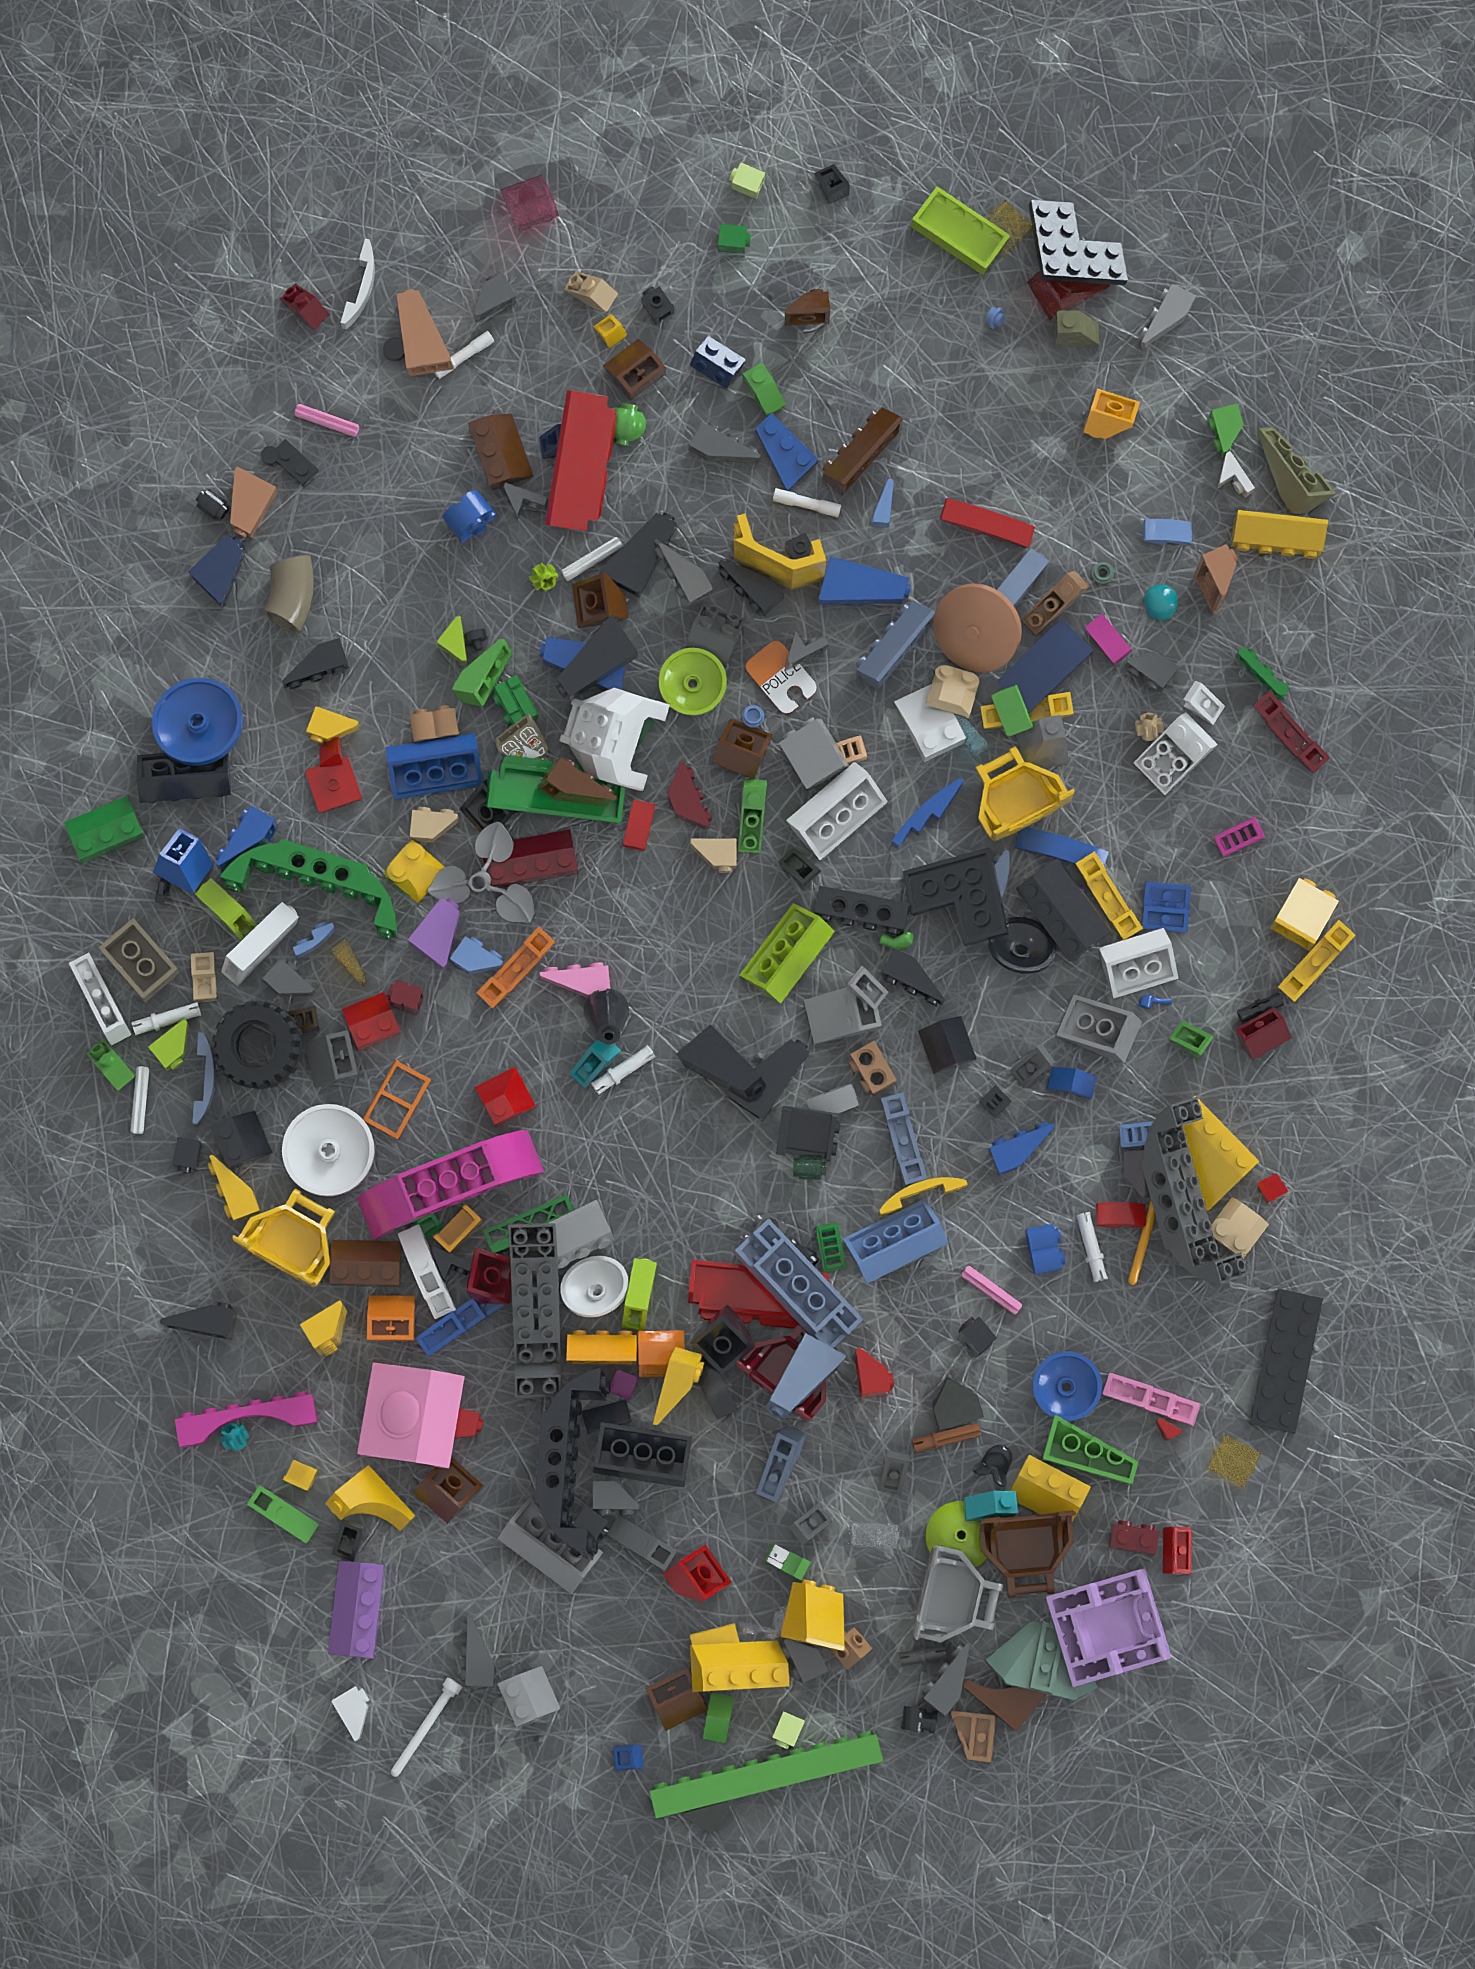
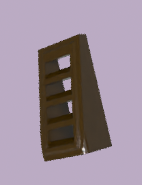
M316 1006L288 1011L289 1015L294 1017L296 1021V1016L301 1015L303 1026L298 1028L301 1029L302 1033L320 1030ZM305 1014H310L311 1025H307Z

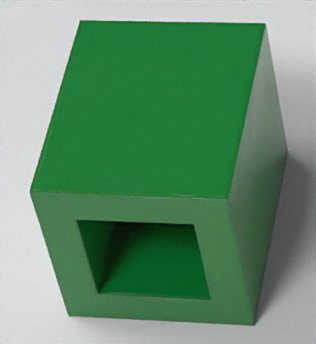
M720 223L718 251L745 254V247H750L751 234L747 233V226Z

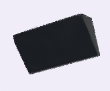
M626 1399L582 1411L587 1434L599 1431L601 1422L617 1425L632 1422Z

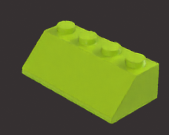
M793 903L739 976L767 997L781 1004L835 931L820 916Z

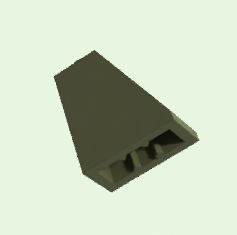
M1080 310L1057 311L1053 325L1054 347L1099 346V326L1096 321Z

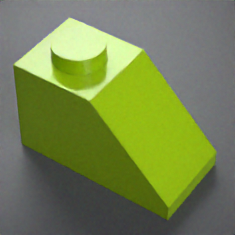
M185 1019L181 1020L148 1046L167 1071L169 1069H177L183 1063L182 1059L186 1055L189 1024Z

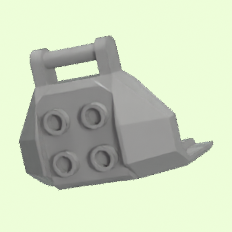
M937 1545L933 1546L916 1610L912 1632L916 1640L924 1638L943 1642L973 1626L993 1630L995 1624L993 1623L998 1596L1004 1584L984 1580L961 1550ZM984 1587L991 1590L984 1620L977 1619L976 1616Z

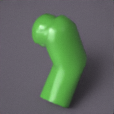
M905 931L902 935L893 938L883 933L879 943L892 950L896 948L901 951L912 945L914 935L909 931Z

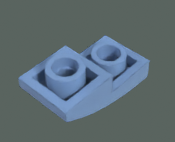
M1173 519L1143 520V542L1159 545L1169 542L1188 546L1192 543V522Z
M326 921L315 925V929L311 930L314 937L313 940L306 938L296 943L297 946L293 947L297 959L306 956L324 944L335 932L333 923L328 924Z

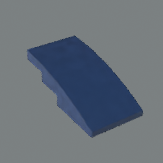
M1061 619L996 682L1003 689L1017 685L1027 712L1030 714L1094 650Z

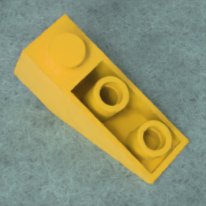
M210 1155L211 1162L208 1163L212 1176L217 1175L219 1183L215 1185L220 1197L224 1196L227 1205H224V1209L228 1219L233 1218L234 1222H238L261 1213L253 1190L215 1156Z

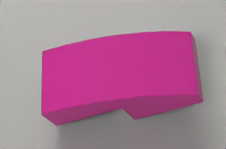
M1103 614L1084 627L1114 665L1132 652V649Z

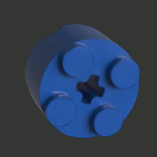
M477 490L461 497L462 501L457 505L453 503L443 515L445 523L462 543L468 541L473 534L476 536L481 535L487 529L485 525L497 516L496 512Z

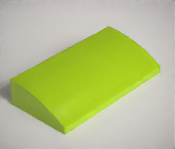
M936 186L913 217L910 225L920 234L983 276L1011 236L938 186Z

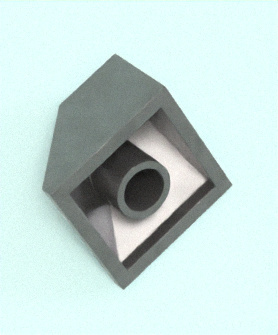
M1061 715L1033 721L1032 728L1016 734L1020 754L1024 762L1034 764L1043 769L1069 763L1067 741Z

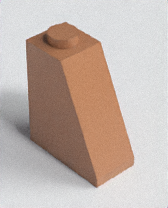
M236 467L234 470L230 524L232 529H234L233 533L241 538L247 536L252 539L278 491L275 486L239 467Z

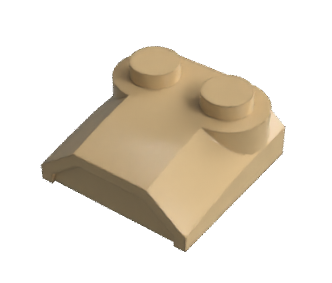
M942 665L937 667L925 706L969 718L980 682L979 678L972 672L951 666Z
M1231 1197L1211 1224V1229L1216 1243L1231 1254L1241 1252L1244 1259L1269 1224L1245 1204Z

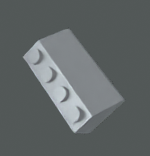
M597 1200L549 1222L556 1224L558 1269L566 1267L569 1262L577 1258L581 1259L588 1256L590 1252L598 1248H605L615 1241Z
M530 1497L511 1518L497 1538L571 1594H573L603 1554L598 1549L597 1554H594L593 1560H589L568 1548L551 1530L541 1510Z

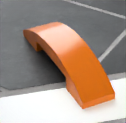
M540 927L523 942L524 944L503 967L476 992L492 1008H495L530 973L555 944V941Z

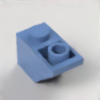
M465 936L450 957L451 963L469 975L501 969L504 965L503 961L500 960L502 958L500 954L492 949L488 952L482 948L483 943L474 937L469 939Z

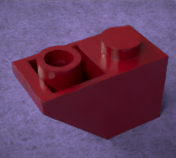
M297 284L289 287L280 298L286 307L313 330L330 315L314 295Z

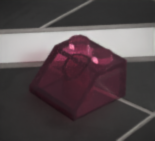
M542 174L500 189L517 232L528 230L534 225L542 222L547 223L559 217L552 192Z

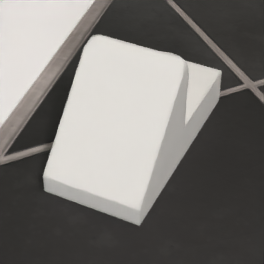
M1229 451L1224 457L1218 488L1233 480L1232 484L1237 493H1242L1246 498L1253 493L1255 487Z
M1197 681L1193 683L1183 699L1186 702L1184 707L1212 725L1225 707L1202 683Z

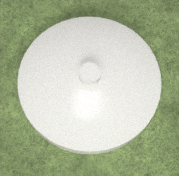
M334 1104L317 1105L299 1114L289 1125L282 1144L283 1162L293 1181L309 1193L326 1197L342 1195L356 1188L368 1175L375 1153L374 1140L364 1120L352 1110Z

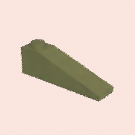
M1274 427L1259 428L1257 430L1280 497L1292 514L1307 513L1336 494L1319 472L1315 474L1306 466L1308 461L1304 457L1300 458L1292 452V445Z

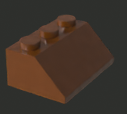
M512 414L489 415L468 422L491 491L504 487L505 483L514 484L534 477Z
M332 1240L330 1285L400 1287L401 1241Z

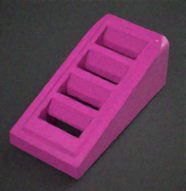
M1256 817L1214 836L1223 857L1266 838ZM1249 825H1252L1256 833L1255 837H1252L1248 829ZM1241 829L1244 830V832H1245V834H1246V836H1247V838H1248V840L1245 841V842H1244V840H1243V838H1242V835H1241V833H1240V831H1239V830H1241ZM1232 833H1235L1240 843L1237 846L1231 836ZM1225 836L1227 837L1229 844L1231 846L1230 849H1227L1222 839Z

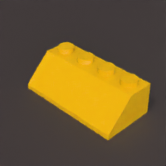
M1238 510L1233 521L1231 547H1236L1238 551L1256 549L1259 550V553L1271 554L1274 551L1281 552L1283 556L1301 554L1304 558L1316 559L1317 556L1320 557L1323 553L1328 520Z
M340 1300L300 1324L320 1356L323 1354L325 1356L331 1355L338 1350L336 1346L341 1343L348 1311Z
M778 1640L690 1645L693 1692L790 1686L788 1661Z

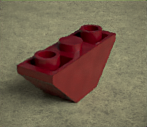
M682 762L679 764L667 792L668 800L676 818L706 830L710 828L709 821H712L708 808L703 809L700 802L704 799L700 788H695L692 780L695 779L691 767L686 768L685 763Z

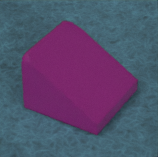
M617 1369L611 1382V1393L630 1400L638 1377Z

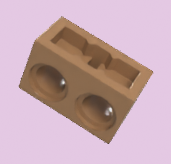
M875 1041L850 1054L851 1060L848 1063L854 1073L858 1072L862 1080L859 1082L865 1093L870 1092L874 1096L896 1083L897 1080ZM867 1054L871 1057L872 1062L869 1065H862L859 1057ZM874 1074H879L883 1078V1083L874 1085L870 1077Z

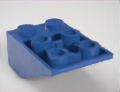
M252 805L249 810L245 809L239 818V821H241L237 830L233 828L227 838L229 841L225 849L221 848L215 858L220 872L223 873L229 864L240 855L270 842L278 829L277 822L273 817Z

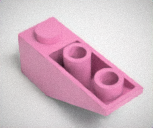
M592 963L587 968H581L580 965L567 966V970L549 967L545 968L544 972H540V979L584 997H588L597 990L604 991L610 989L608 965L603 966V963Z

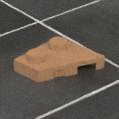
M951 1711V1716L956 1725L960 1741L963 1744L967 1760L992 1762L996 1715Z

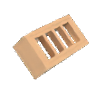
M861 735L836 743L844 757L843 748L847 747L850 757H845L848 764L867 759ZM856 744L857 750L859 753L858 755L854 754L852 745Z

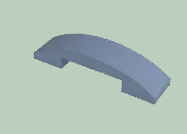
M198 1033L197 1056L198 1058L206 1059L203 1101H194L192 1122L194 1126L198 1127L210 1109L216 1084L214 1056L210 1044L203 1033Z
M903 1092L881 1098L905 1186L927 1180Z

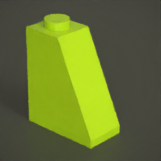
M212 878L202 884L195 893L200 901L240 941L257 926V923L246 910Z
M634 1258L621 1328L635 1331L645 1330L657 1262H652L645 1258Z

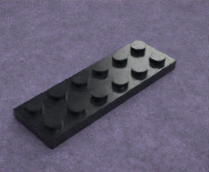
M1277 1289L1249 1424L1293 1434L1296 1433L1323 1298Z

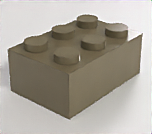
M134 918L98 947L145 1003L180 974L177 967Z

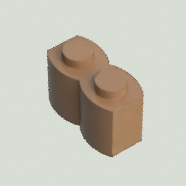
M445 705L437 707L436 711L427 712V709H420L410 715L414 743L459 736L455 708Z

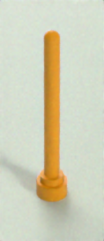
M1152 1201L1149 1204L1146 1226L1142 1229L1128 1278L1130 1285L1137 1283L1156 1217Z

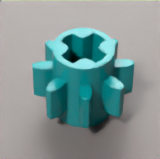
M234 1422L226 1424L221 1430L222 1435L219 1436L225 1450L231 1448L232 1451L243 1449L247 1444L246 1439L249 1438L244 1425L241 1423L237 1426Z

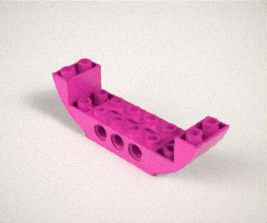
M521 1130L478 1142L400 1173L365 1191L357 1197V1200L374 1241L394 1233L395 1228L522 1178L524 1181L545 1172L528 1130Z

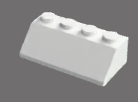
M853 762L786 821L799 839L820 861L888 801L869 773L856 762Z

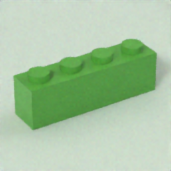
M1054 1415L1041 1461L1129 1486L1133 1484L1138 1461L1065 1421L1058 1415Z

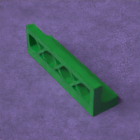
M565 1195L482 1231L491 1252L500 1254L510 1249L509 1233L503 1227L512 1225L517 1221L534 1224L532 1219L534 1214L538 1212L548 1215L546 1222L541 1224L549 1223L574 1211L568 1195ZM565 1201L569 1212L560 1216L553 1214L555 1206ZM552 1207L550 1212L545 1211V1209ZM531 1216L529 1221L524 1220V1218ZM496 1230L506 1233L503 1240L494 1244L489 1233Z

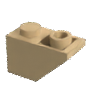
M577 271L570 277L568 284L564 288L567 293L594 309L604 312L608 311L618 295L602 278Z
M418 807V810H412L410 840L434 843L458 823V814H454V811L449 809L431 812V808Z

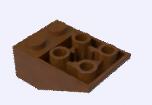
M560 758L554 762L537 785L546 794L555 800L606 807L617 798L613 795L611 788L596 783L594 781L595 778L585 771L582 773L575 768L576 764L567 758Z

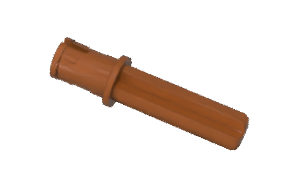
M975 1423L939 1433L931 1432V1435L911 1439L915 1453L932 1448L937 1450L940 1446L981 1436L979 1425Z

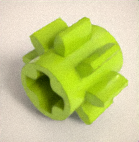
M541 562L532 568V575L529 576V579L537 591L542 588L546 592L555 586L556 578L559 575L555 572L552 564H548L546 567Z

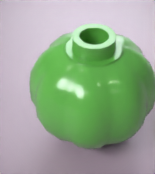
M620 403V408H612L616 409L615 412L617 414L614 432L616 444L628 446L629 442L636 441L643 436L646 430V419L642 412L637 411L638 406Z

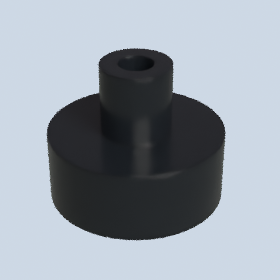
M476 629L464 634L466 644H473L475 651L482 650V642L488 639L486 629Z

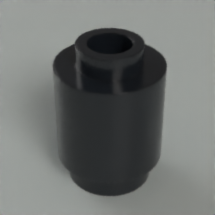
M211 489L207 491L202 490L195 500L198 502L196 507L213 520L221 521L230 509L227 501Z

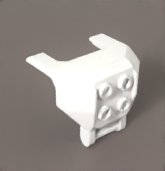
M612 688L583 701L574 698L571 702L573 706L564 735L561 734L559 741L569 744L584 771L591 774L594 778L643 791L648 775L632 771L630 767L644 720L652 717L665 721L670 705L617 688Z

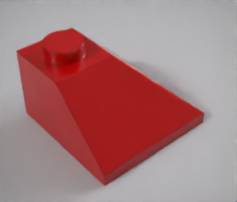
M516 1067L475 1087L495 1128L536 1108Z
M706 1544L662 1573L675 1593L700 1602L707 1600L732 1583Z

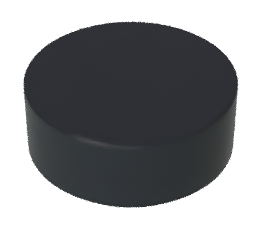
M393 337L384 343L383 351L387 359L399 361L405 356L401 339Z

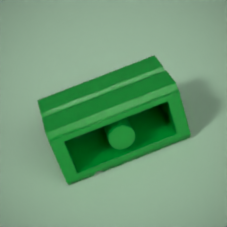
M517 675L493 687L494 694L491 696L497 707L502 706L505 712L502 714V717L508 727L515 724L528 713L533 720L539 718Z

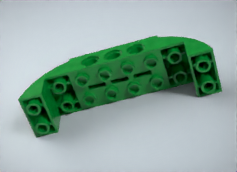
M281 839L280 843L265 844L240 855L229 864L220 876L224 885L227 886L226 889L239 893L240 890L246 891L253 868L256 866L258 871L268 874L270 871H274L283 879L291 880L293 877L299 879L301 884L313 887V884L321 886L323 891L334 894L335 891L342 892L344 897L351 900H356L357 897L364 899L368 905L374 907L379 905L373 924L376 932L379 933L378 935L386 939H392V936L398 938V922L392 902L386 889L371 874L368 865ZM299 861L305 862L302 867H294ZM319 868H326L323 874L316 873ZM343 874L348 875L346 880H338L339 876Z

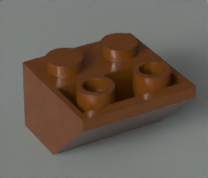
M639 339L603 365L604 369L630 401L666 374L664 364L652 349Z
M688 1668L645 1688L665 1731L708 1711L700 1693L693 1692L692 1676Z

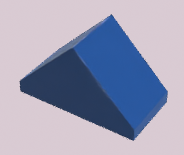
M1052 1066L1047 1089L1092 1099L1097 1077L1076 1068Z

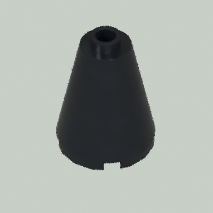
M614 989L594 991L587 997L584 1003V1017L601 1043L609 1045L617 1042L629 1015L627 999Z

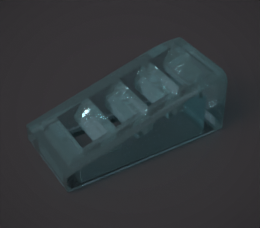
M956 714L955 717L966 737L965 743L976 761L988 750L989 744L962 715Z

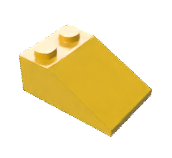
M675 1347L669 1360L653 1421L654 1425H658L687 1394L694 1382L698 1383L704 1367V1363L700 1362L702 1354Z

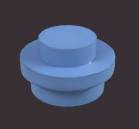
M993 307L988 312L985 322L989 324L990 328L995 329L1003 324L1005 320L1004 309Z
M747 706L742 712V721L750 728L759 727L764 721V712L759 706Z

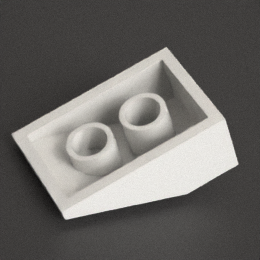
M931 684L894 701L923 762L964 744L966 740L953 713L925 706Z

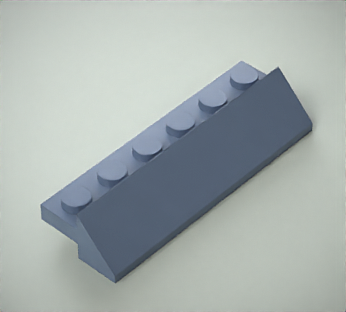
M769 1218L732 1252L809 1335L824 1344L834 1348L864 1320Z

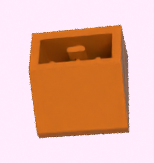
M369 1295L367 1313L368 1342H415V1296Z

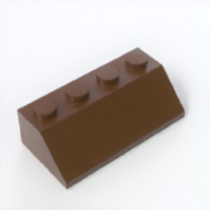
M883 407L878 412L874 410L866 421L868 423L865 427H859L852 435L854 439L848 445L846 443L843 444L838 450L837 454L839 456L834 461L829 460L822 469L824 471L822 479L843 496L902 430L903 418Z

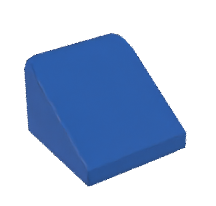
M641 1745L613 1747L615 1771L644 1767Z

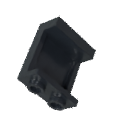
M783 1106L776 1155L785 1156V1153L823 1158L830 1162L831 1156H836L838 1143L833 1142L834 1134H839L841 1120H837V1113Z

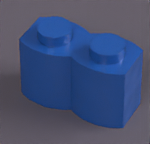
M1054 1224L1026 1229L1025 1235L1033 1274L1038 1275L1062 1270V1265L1065 1264V1257L1063 1251L1058 1249L1057 1242H1061L1059 1229L1054 1228Z

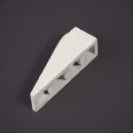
M90 953L70 962L69 965L109 1043L113 1045L129 1037L131 1033Z

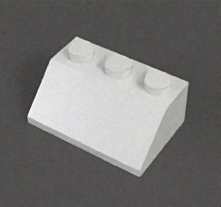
M1164 928L1099 948L1102 966L1113 999L1178 979L1172 944Z

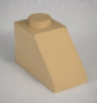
M691 839V848L713 869H718L719 873H731L732 869H736V839Z

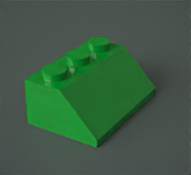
M128 796L64 822L82 864L145 838Z

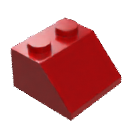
M384 992L342 1009L359 1051L401 1034Z

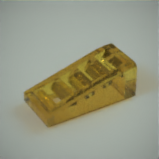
M346 939L342 940L332 949V953L357 982L364 987L367 984L366 977Z

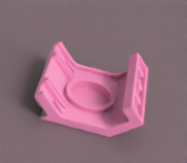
M373 1363L357 1454L364 1457L386 1458L426 1464L438 1468H449L465 1376L428 1369Z

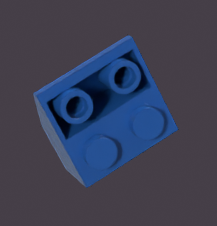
M179 828L159 854L153 873L193 895L212 869L213 863L200 839Z

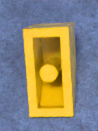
M316 706L306 732L310 736L311 741L323 744V741L328 742L338 736L342 738L357 731L360 725L354 719Z

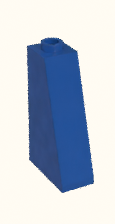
M830 556L818 604H902L904 597H909L912 585L908 584L909 577Z
M546 637V643H541L540 657H543L545 665L563 672L587 643ZM625 666L594 685V687L603 691L612 688L622 690Z

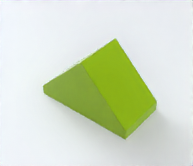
M457 616L438 639L437 646L462 665H468L461 616Z

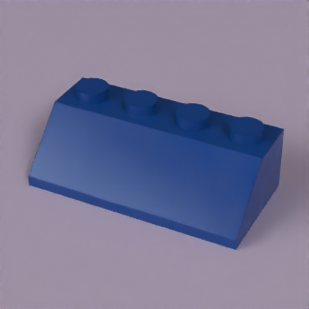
M475 733L385 747L394 800L477 787L483 782Z

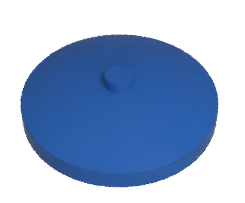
M192 678L173 685L160 697L152 715V730L159 747L168 757L185 765H205L221 759L236 745L243 728L242 709L234 693L224 684L208 678Z

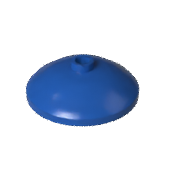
M1059 1352L1049 1356L1039 1365L1033 1378V1394L1038 1406L1050 1417L1054 1418L1056 1414L1065 1421L1078 1420L1088 1415L1098 1404L1102 1393V1380L1097 1367L1087 1357L1076 1352ZM1068 1383L1070 1391H1063L1062 1385Z

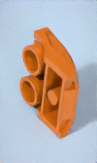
M684 1330L638 1331L639 1378H665L669 1360L675 1347L685 1349Z

